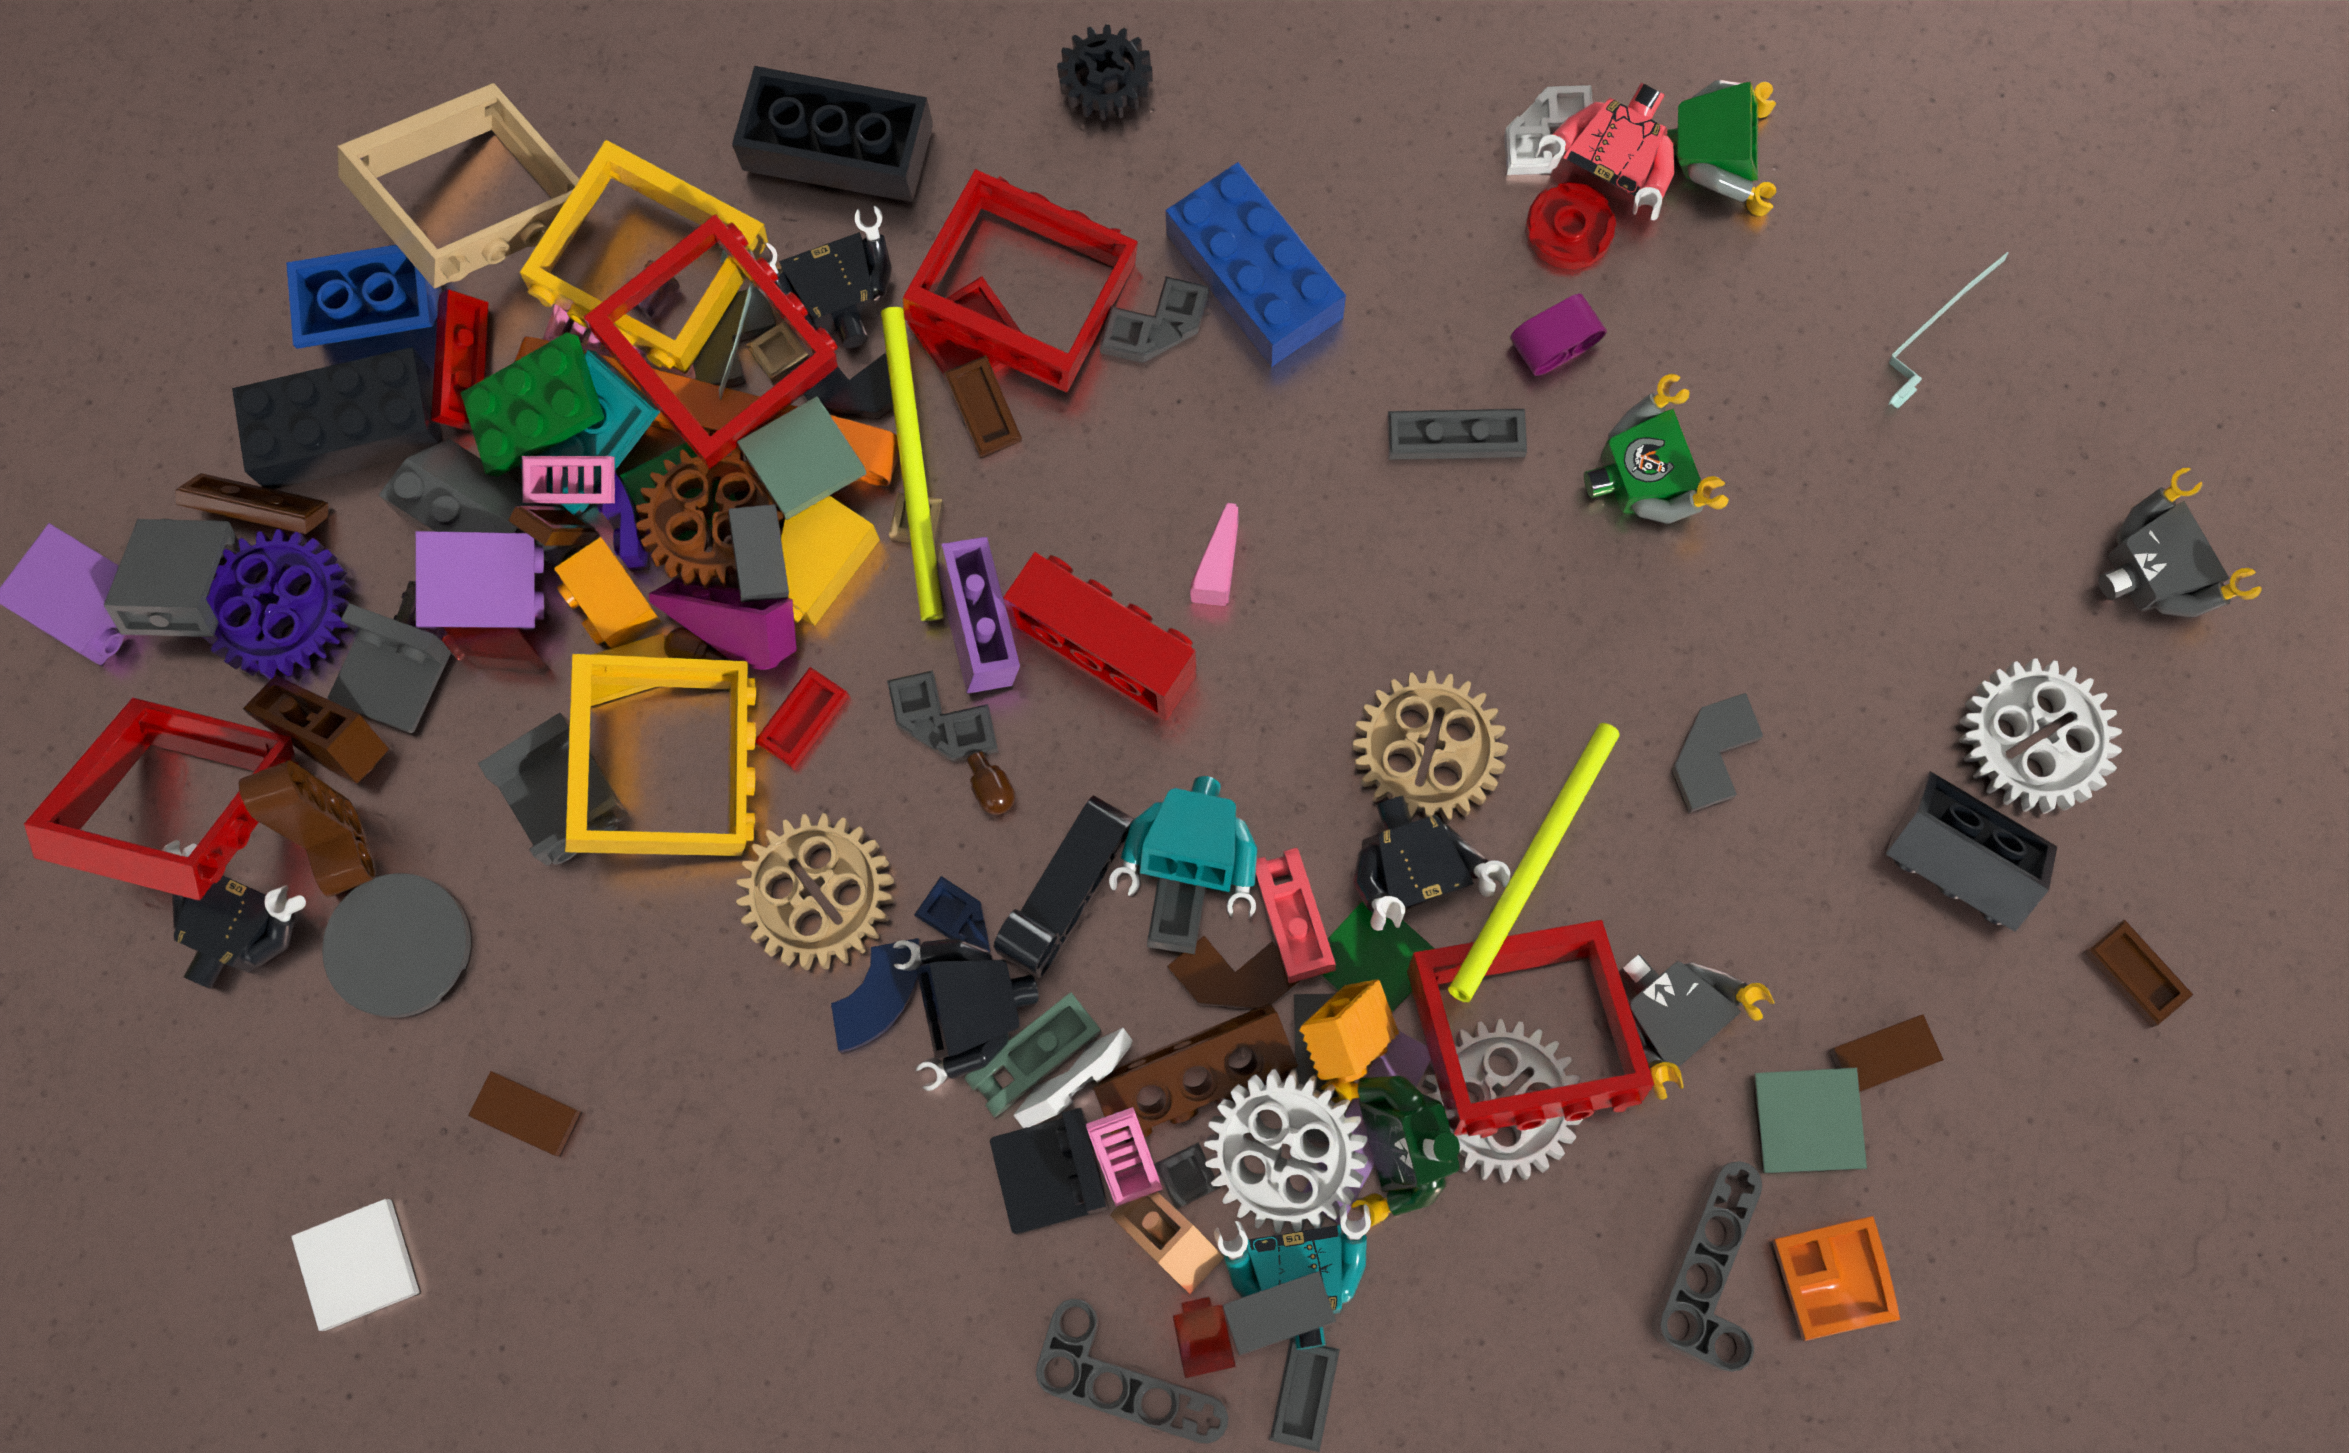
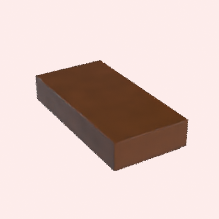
M986 355L944 372L945 379L979 458L1022 441L1020 432Z
M516 506L508 520L544 546L589 545L598 532L595 527L579 516L573 515L565 507Z
M2125 919L2115 924L2084 951L2087 957L2151 1027L2159 1025L2193 996V993Z
M1924 1014L1829 1050L1837 1069L1857 1068L1859 1092L1944 1060Z
M490 1071L468 1116L559 1157L581 1111Z

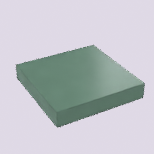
M817 396L737 441L739 449L786 520L866 475L864 465Z
M1857 1068L1754 1073L1763 1173L1867 1169Z

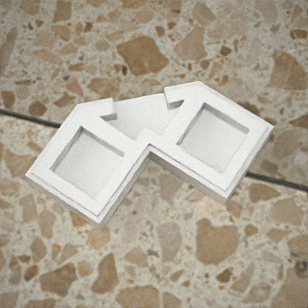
M1591 85L1547 87L1535 98V102L1520 117L1517 116L1506 127L1504 139L1507 175L1551 174L1552 169H1549L1548 165L1552 159V153L1550 151H1542L1535 158L1534 152L1544 136L1553 134L1570 116L1593 103Z
M1121 1028L1090 1043L1068 1072L1036 1086L1014 1113V1117L1023 1128H1029L1059 1114L1073 1103L1072 1096L1075 1092L1083 1089L1086 1083L1093 1080L1098 1083L1112 1072L1131 1047L1133 1040L1125 1029Z

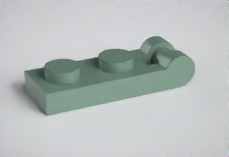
M1070 992L1009 1040L1003 1050L985 1068L967 1074L964 1079L972 1090L979 1089L988 1101L985 1104L986 1108L993 1117H997L1012 1106L1017 1099L1102 1033V1031L1072 992ZM1003 1067L1015 1079L1004 1089L994 1078V1075Z

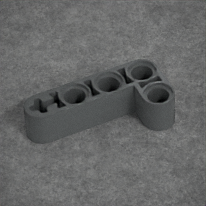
M1741 1161L1721 1165L1714 1169L1708 1177L1651 1323L1653 1335L1665 1347L1712 1369L1729 1372L1739 1371L1748 1366L1754 1354L1753 1340L1746 1330L1714 1315L1762 1191L1761 1176L1756 1168ZM1736 1175L1739 1176L1737 1184L1744 1188L1743 1193L1732 1195L1726 1209L1714 1207V1203L1716 1205L1725 1203L1730 1196L1731 1186L1725 1183V1179ZM1711 1218L1720 1220L1726 1227V1239L1720 1246L1709 1242L1705 1234L1706 1224ZM1694 1264L1704 1268L1708 1275L1707 1287L1701 1293L1693 1291L1686 1280L1687 1271ZM1675 1311L1682 1312L1689 1320V1333L1682 1340L1673 1338L1667 1327L1668 1318ZM1723 1333L1732 1336L1736 1342V1354L1729 1362L1719 1359L1715 1351L1716 1340Z
M1069 1299L1057 1306L1052 1315L1036 1368L1037 1381L1043 1391L1052 1396L1198 1443L1208 1444L1217 1441L1223 1436L1228 1426V1413L1220 1399L1201 1391L1091 1357L1090 1355L1099 1329V1316L1092 1304L1081 1299ZM1073 1307H1080L1085 1310L1090 1320L1088 1330L1080 1337L1068 1335L1062 1325L1065 1312ZM1056 1357L1068 1359L1074 1368V1377L1071 1383L1065 1387L1053 1385L1047 1376V1367L1050 1361ZM1105 1372L1117 1375L1123 1385L1120 1398L1111 1403L1100 1400L1094 1389L1097 1378ZM1161 1388L1169 1394L1172 1402L1171 1409L1164 1417L1153 1418L1145 1412L1142 1404L1143 1397L1149 1389ZM1180 1394L1191 1397L1186 1406L1188 1409L1202 1411L1204 1404L1214 1406L1213 1415L1220 1419L1218 1427L1209 1426L1207 1433H1201L1197 1431L1198 1422L1183 1416L1182 1420L1183 1427L1173 1425L1171 1422L1179 1411Z

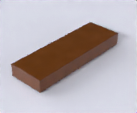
M203 473L198 474L175 490L176 505L307 534L328 518V502Z

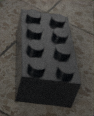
M754 66L732 146L743 171L913 202L933 121L927 97Z
M413 347L232 388L244 471L261 487L278 489L399 461L443 442L440 423L431 421L433 396L431 370Z

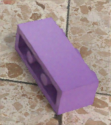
M981 537L943 543L937 558L939 583L966 693L1012 686L1020 668V663L988 538Z

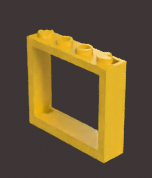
M605 140L521 269L520 274L528 288V294L538 298L541 304L546 307H552L553 304H556L567 310V315L573 321L589 329L584 316L602 303V301L550 273L611 178L699 225H702L715 214L725 225H728L730 222L734 223L747 239L749 245L745 249L748 252L752 251L755 260L760 257L765 249L764 242L768 243L765 226L760 221ZM728 255L676 340L627 314L614 324L632 346L647 353L648 360L659 368L662 365L668 369L673 367L687 374L747 276Z
M572 654L565 852L742 856L746 841H754L755 814L746 813V795L754 796L755 767H747V750L755 749L756 739L755 722H747V705L754 706L756 699L755 678H747L748 661ZM591 684L729 689L727 834L587 830Z

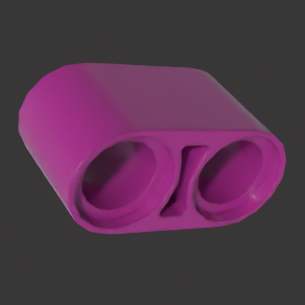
M1578 293L1522 323L1512 332L1510 340L1534 376H1539L1593 347L1606 335L1607 329L1583 294Z

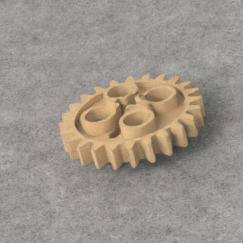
M1429 671L1425 683H1419L1416 675L1413 672L1409 673L1407 687L1405 688L1396 679L1391 680V696L1377 690L1374 699L1379 707L1365 704L1362 710V714L1370 722L1357 721L1355 731L1366 738L1354 740L1352 744V750L1365 753V755L1355 760L1354 768L1369 770L1362 778V787L1374 784L1378 787L1372 800L1378 802L1385 797L1392 799L1403 795L1411 819L1414 818L1416 811L1423 812L1424 818L1433 816L1434 812H1440L1445 823H1450L1453 813L1452 809L1455 807L1464 817L1468 816L1471 811L1469 799L1482 806L1486 796L1481 788L1494 791L1498 785L1496 779L1489 773L1502 774L1506 766L1494 757L1505 755L1508 750V745L1495 742L1496 739L1503 736L1506 730L1505 726H1491L1490 724L1497 716L1498 709L1493 708L1483 711L1481 708L1487 695L1482 693L1473 699L1468 696L1471 686L1469 681L1465 682L1459 689L1453 688V674L1450 673L1445 678L1443 684L1436 683L1433 671ZM1437 709H1441L1444 712V716L1436 739L1435 751L1429 763L1424 785L1419 787L1415 784V779L1424 753V744L1430 732L1434 713ZM1414 710L1421 713L1426 723L1422 727L1411 728L1404 724L1400 715L1405 711ZM1454 723L1462 724L1470 731L1471 738L1466 741H1456L1448 735L1446 728ZM1394 754H1403L1411 760L1413 768L1407 772H1397L1389 766L1387 759ZM1448 767L1457 774L1458 782L1455 785L1444 786L1435 779L1434 771L1437 768Z
M822 813L817 826H813L807 814H802L801 826L797 829L787 819L783 820V835L779 837L768 829L766 835L770 845L767 848L758 844L751 846L759 856L757 862H742V865L752 874L751 878L739 879L736 883L740 888L749 891V895L736 900L737 905L741 908L751 909V912L746 914L741 919V922L746 927L758 925L750 937L755 943L769 939L764 950L769 956L772 957L783 949L781 961L785 965L790 966L796 956L799 955L801 967L805 970L810 969L814 957L818 958L819 963L824 969H829L831 955L834 954L846 964L848 963L847 949L851 946L862 954L866 952L861 941L864 935L874 939L880 937L872 927L874 921H889V917L879 909L880 905L894 903L892 895L882 891V888L894 883L893 877L889 874H879L881 870L889 865V862L885 856L872 858L880 847L878 843L873 839L862 844L866 832L860 826L848 834L849 823L843 817L834 828L831 827L830 818L825 813ZM820 848L831 850V858L826 866L818 869L810 867L809 860L814 851ZM791 859H796L809 877L820 887L821 892L842 916L843 921L841 924H835L823 907L811 896L808 888L789 866ZM781 878L792 879L793 888L788 896L782 899L772 897L771 890L777 880ZM848 884L859 885L861 893L855 903L851 905H841L838 903L839 892L844 886ZM810 914L821 915L822 925L818 932L810 936L801 935L800 925L802 920Z

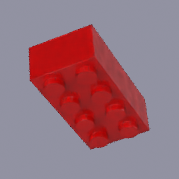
M1034 552L1003 597L1011 626L1167 721L1196 677V650L1191 647L1193 642L1176 629L1169 628L1166 632L1151 623L1153 618L1142 608L1131 603L1125 607L1111 598L1113 596L1112 592L1101 583L1093 579H1089L1086 583L1072 575L1073 569L1060 558L1050 555L1046 559Z

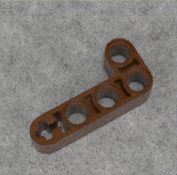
M290 760L239 780L240 795L250 815L256 821L306 849L315 881L326 897L337 895L376 878L375 866L358 813L348 798Z

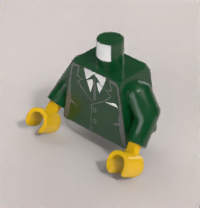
M1398 1075L1360 1078L1358 1083L1354 1081L1341 1083L1338 1078H1334L1321 1087L1322 1090H1325L1331 1084L1335 1086L1334 1091L1339 1095L1331 1099L1335 1104L1345 1099L1352 1101L1354 1098H1360L1359 1105L1383 1192H1388L1387 1198L1377 1193H1371L1353 1202L1351 1208L1366 1204L1371 1214L1370 1227L1384 1221L1390 1212L1394 1216H1398L1432 1205L1446 1187V1177L1457 1173L1460 1168L1457 1157L1460 1150L1459 1140L1451 1133L1442 1103L1422 1094L1406 1077Z

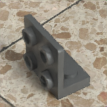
M349 603L341 621L355 631L353 636L355 641L327 699L367 718L408 733H413L452 650L432 633Z

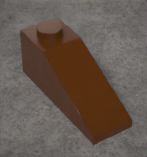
M277 675L243 708L249 716L274 733L292 737L293 746L313 760L356 784L375 767L376 763L389 750L360 714Z

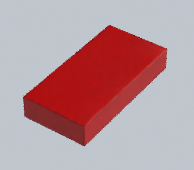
M809 667L755 739L756 745L795 771L850 695L846 690Z

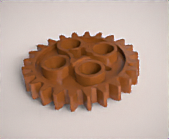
M739 447L734 449L730 456L724 457L711 469L698 456L691 458L687 452L681 450L680 458L682 463L676 466L673 462L665 459L663 462L668 473L665 476L654 472L650 474L656 487L655 489L641 488L642 496L647 502L636 505L639 517L644 519L636 523L640 535L645 536L641 542L646 552H652L651 558L656 567L665 564L664 569L669 578H673L681 572L684 584L689 586L698 576L703 588L708 589L712 579L719 577L723 588H728L729 575L735 574L737 576L732 544L724 543L725 538L731 535L728 510L731 508L774 505L775 502L747 460L744 461L743 453ZM716 480H720L715 496L720 512H715L713 515V549L707 553L705 551L709 544L711 532L706 519L711 518L713 514V483ZM690 489H703L702 492L694 498L688 499L683 497L684 494ZM740 491L749 493L740 501L729 500L732 493ZM776 505L779 528H783L785 517ZM685 531H697V534L688 541L677 540Z

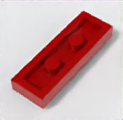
M450 289L440 293L438 300L431 421L472 432L461 392L484 380L489 302Z

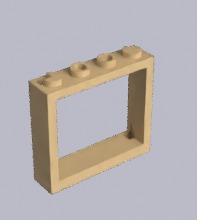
M494 83L338 146V177L434 289L449 282L460 281L468 273L488 264H497L508 255L526 247L537 246L579 181V178ZM492 130L552 199L437 249L376 178Z

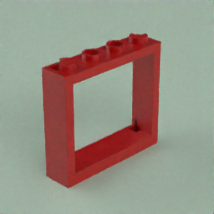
M975 169L903 296L904 317L906 321L984 356L986 355L995 361L1067 393L1101 330L1111 306L1113 307L1135 265L1138 241L1121 234L1120 229H1109L1091 221L1088 216L1080 211H1069L1055 205L1037 192L1028 193L1010 185L1001 176L997 179ZM981 208L1114 267L1069 353L934 293Z
M716 214L584 316L592 333L709 469L738 447L737 441L762 428L838 367L836 354L834 353L838 346L823 327L815 330L804 318L808 311L793 292H789L785 296L774 283L779 278L768 262L762 257L755 260L745 249L749 243L737 226L732 222L725 225ZM718 242L814 355L710 437L614 323Z
M132 697L24 823L31 850L35 859L200 901L212 884L217 883L222 878L227 864L236 852L247 845L251 832L259 823L247 811L240 791L189 857L80 829L150 745L252 770L254 774L288 760L299 766V762H296L292 737Z
M1602 920L1507 936L1485 976L1588 958L1624 1075L1476 1103L1470 1102L1438 984L1453 981L1474 942L1413 953L1407 974L1451 1133L1455 1136L1468 1134V1137L1480 1135L1481 1139L1495 1134L1498 1131L1497 1128L1516 1125L1518 1130H1529L1545 1124L1546 1119L1564 1116L1566 1121H1577L1593 1115L1594 1110L1612 1107L1614 1112H1624L1629 1106L1642 1104V1101L1654 1086L1649 1065Z

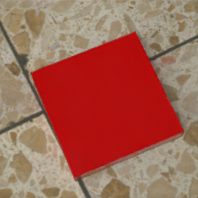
M983 276L946 298L1022 332ZM909 321L907 322L909 330L946 383L945 371L984 356ZM987 357L994 374L1006 367V365Z

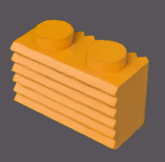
M1378 979L1344 985L1299 1030L1305 1035L1303 1041L1308 1044L1306 1050L1312 1053L1309 1059L1315 1062L1313 1068L1319 1071L1316 1077L1321 1080L1338 1078L1341 1083L1351 1082L1363 1077L1367 1073L1366 1065L1371 1064L1370 1061L1386 1054L1388 1051L1387 1044L1391 1043V1040L1395 1039L1396 1035H1399L1391 1009Z

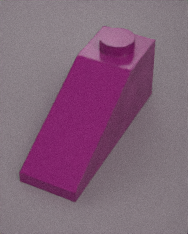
M676 578L649 593L650 603L730 660L748 661L752 668L764 670L778 666L780 661L797 651L793 600L790 598L741 602L739 589L723 588V586L713 584L708 589H704L702 583L696 581L686 586L683 579Z

